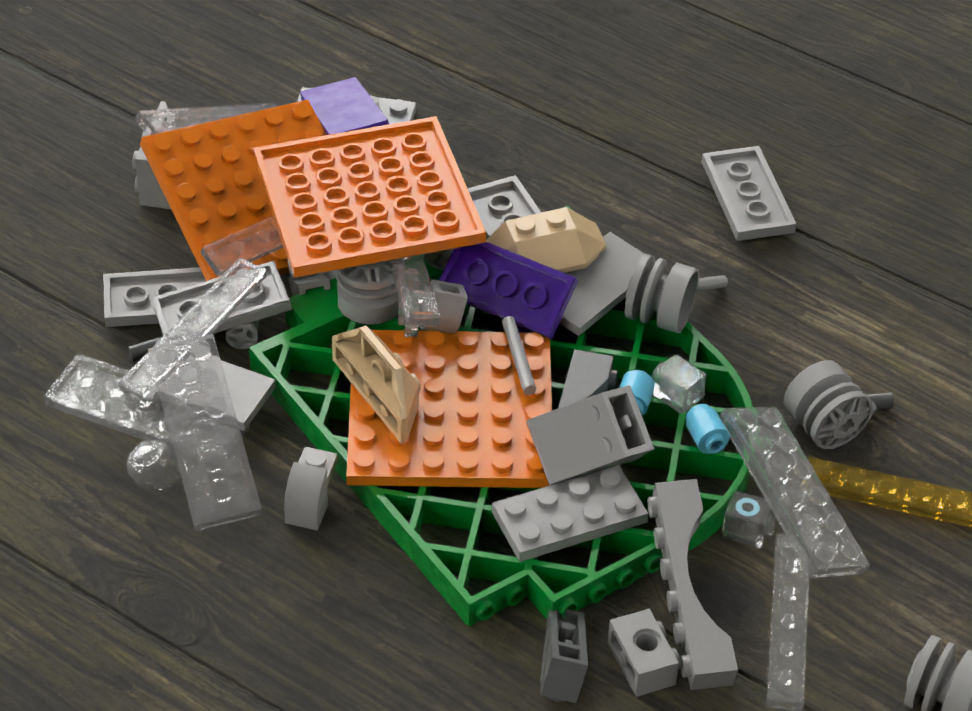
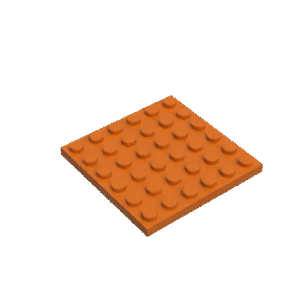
M309 100L141 137L140 146L206 281L271 261L275 262L279 275L290 273L287 255L254 159L253 148L325 136L323 126Z
M437 116L253 148L254 159L294 277L374 264L486 242L485 228Z
M371 330L393 353L395 352L400 356L404 367L409 373H414L417 376L421 385L419 408L408 440L401 444L351 383L347 485L544 488L550 486L526 423L528 419L552 411L549 338L535 332H519L536 386L534 394L525 395L505 332L457 331L455 334L439 331Z

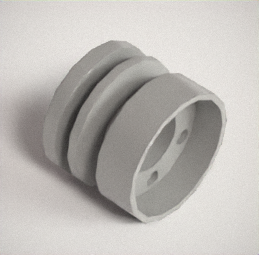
M644 253L640 257L627 286L625 318L636 320L640 315V322L648 324L655 312H657V327L681 333L689 318L695 300L699 281V269L676 263L669 275H667V261L665 259L659 258L655 262L654 256Z
M404 258L337 270L338 307L347 318L362 324H380L392 320L401 312L404 306Z
M832 360L817 362L800 372L789 384L783 400L788 413L798 424L804 427L805 432L822 449H835L855 438L865 428L873 411L871 399L862 393L861 388L852 382L851 377L843 368Z
M931 635L924 648L917 654L909 672L904 706L914 709L923 695L921 711H931L937 702L942 703L941 711H972V651L968 650L960 662L957 663L954 661L956 644L949 642L940 656L942 638Z

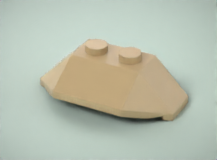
M567 207L507 220L486 240V242L563 273L587 268L598 257L600 252L606 250L605 240L597 224Z
M367 326L332 336L333 361L401 444L407 442L419 408L421 385L417 376L414 373L410 374L404 367L400 356L395 352L393 353Z

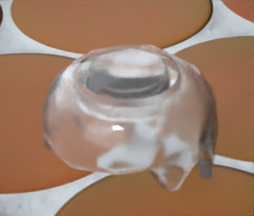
M146 440L140 442L128 455L126 469L129 476L132 477L138 486L148 483L156 490H162L173 484L181 475L182 465L176 451L165 441Z

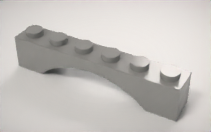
M697 479L655 483L653 496L648 497V512L650 518H655L657 528H654L656 549H662L663 559L660 560V571L662 579L668 580L670 591H667V606L669 612L675 613L677 622L673 624V635L676 645L681 644L683 656H680L682 677H688L690 690L733 686L738 667L732 639L705 612L694 593L689 577L688 545L699 527L703 513Z

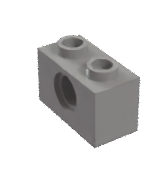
M646 609L611 619L609 622L608 644L635 696L676 685L678 669L681 668L680 656L675 648H671L668 644L665 628L661 621L655 620L651 610Z

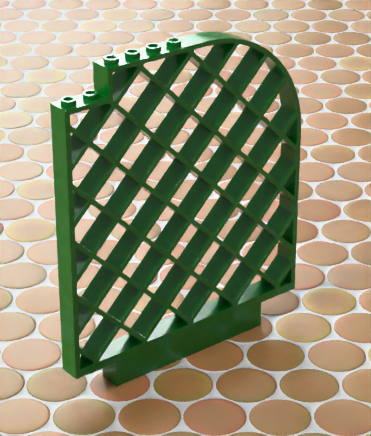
M421 254L404 258V306L400 313L411 309L409 319L394 317L392 320L380 324H362L352 321L344 316L338 307V281L335 277L329 280L331 289L324 290L323 286L306 290V294H297L290 297L292 310L285 313L286 323L291 329L249 347L250 370L275 379L276 388L271 395L318 450L338 454V464L335 471L346 483L348 437L333 435L329 429L333 419L349 421L350 394L342 393L347 377L333 361L332 349L325 347L332 344V336L363 326H367L370 330L427 331L419 327L422 318L418 304L421 291L428 292L431 279L439 281L444 269H436L430 266ZM466 304L463 314L467 315L465 326L459 327L457 331L491 332L476 329L478 318L501 319ZM611 309L577 337L576 344L550 340L551 368L569 371L575 349L613 356L612 370L618 371L617 378L622 379L623 375L628 371L641 370L651 376L655 384L684 388L681 402L651 397L647 412L642 415L645 424L676 429L674 444L651 440L654 447L652 451L635 461L625 464L669 471L667 482L675 481L677 472L734 481L723 496L700 492L703 513L699 527L688 545V551L703 543L729 519L736 509L737 501L742 499L747 488L753 464L756 441L754 409L745 385L733 366L688 321L681 333L657 327V312H655L651 321L646 324L640 322V315L636 320L625 318L624 311ZM561 324L557 327V329L568 330ZM588 333L635 340L633 351L631 353L585 346ZM643 342L680 347L690 356L689 361L641 354ZM684 367H690L698 374L700 379L699 386L694 387L686 382L682 374ZM290 370L332 376L328 390L290 385L287 382ZM687 372L688 379L694 382V374ZM551 382L552 410L558 409L565 384ZM692 389L725 394L734 410L710 407L716 410L730 437L744 439L745 455L725 451L705 454L698 447L682 445L684 430L688 431L686 427V414L692 407L699 405L689 403ZM629 481L648 512V497L653 496L655 485ZM348 485L468 627L479 621L488 620L494 613L508 606L518 604L525 597H528L546 619L550 609L552 611L558 610L560 615L565 618L567 609L578 611L591 603H598L615 590L626 588L634 580L648 573L658 571L660 569V560L663 559L662 549H656L654 531L628 528L573 545V547L591 549L588 568L538 561V556L519 562L517 557L477 551L482 532L504 535L492 513V506L489 505L492 489L497 488L527 493L540 488L481 487L478 502L472 503L430 496L433 486H420L418 494L378 488L377 486ZM428 523L470 530L466 549L426 543L419 536L422 524ZM601 551L629 555L597 572ZM470 578L499 582L474 596H471L467 591Z

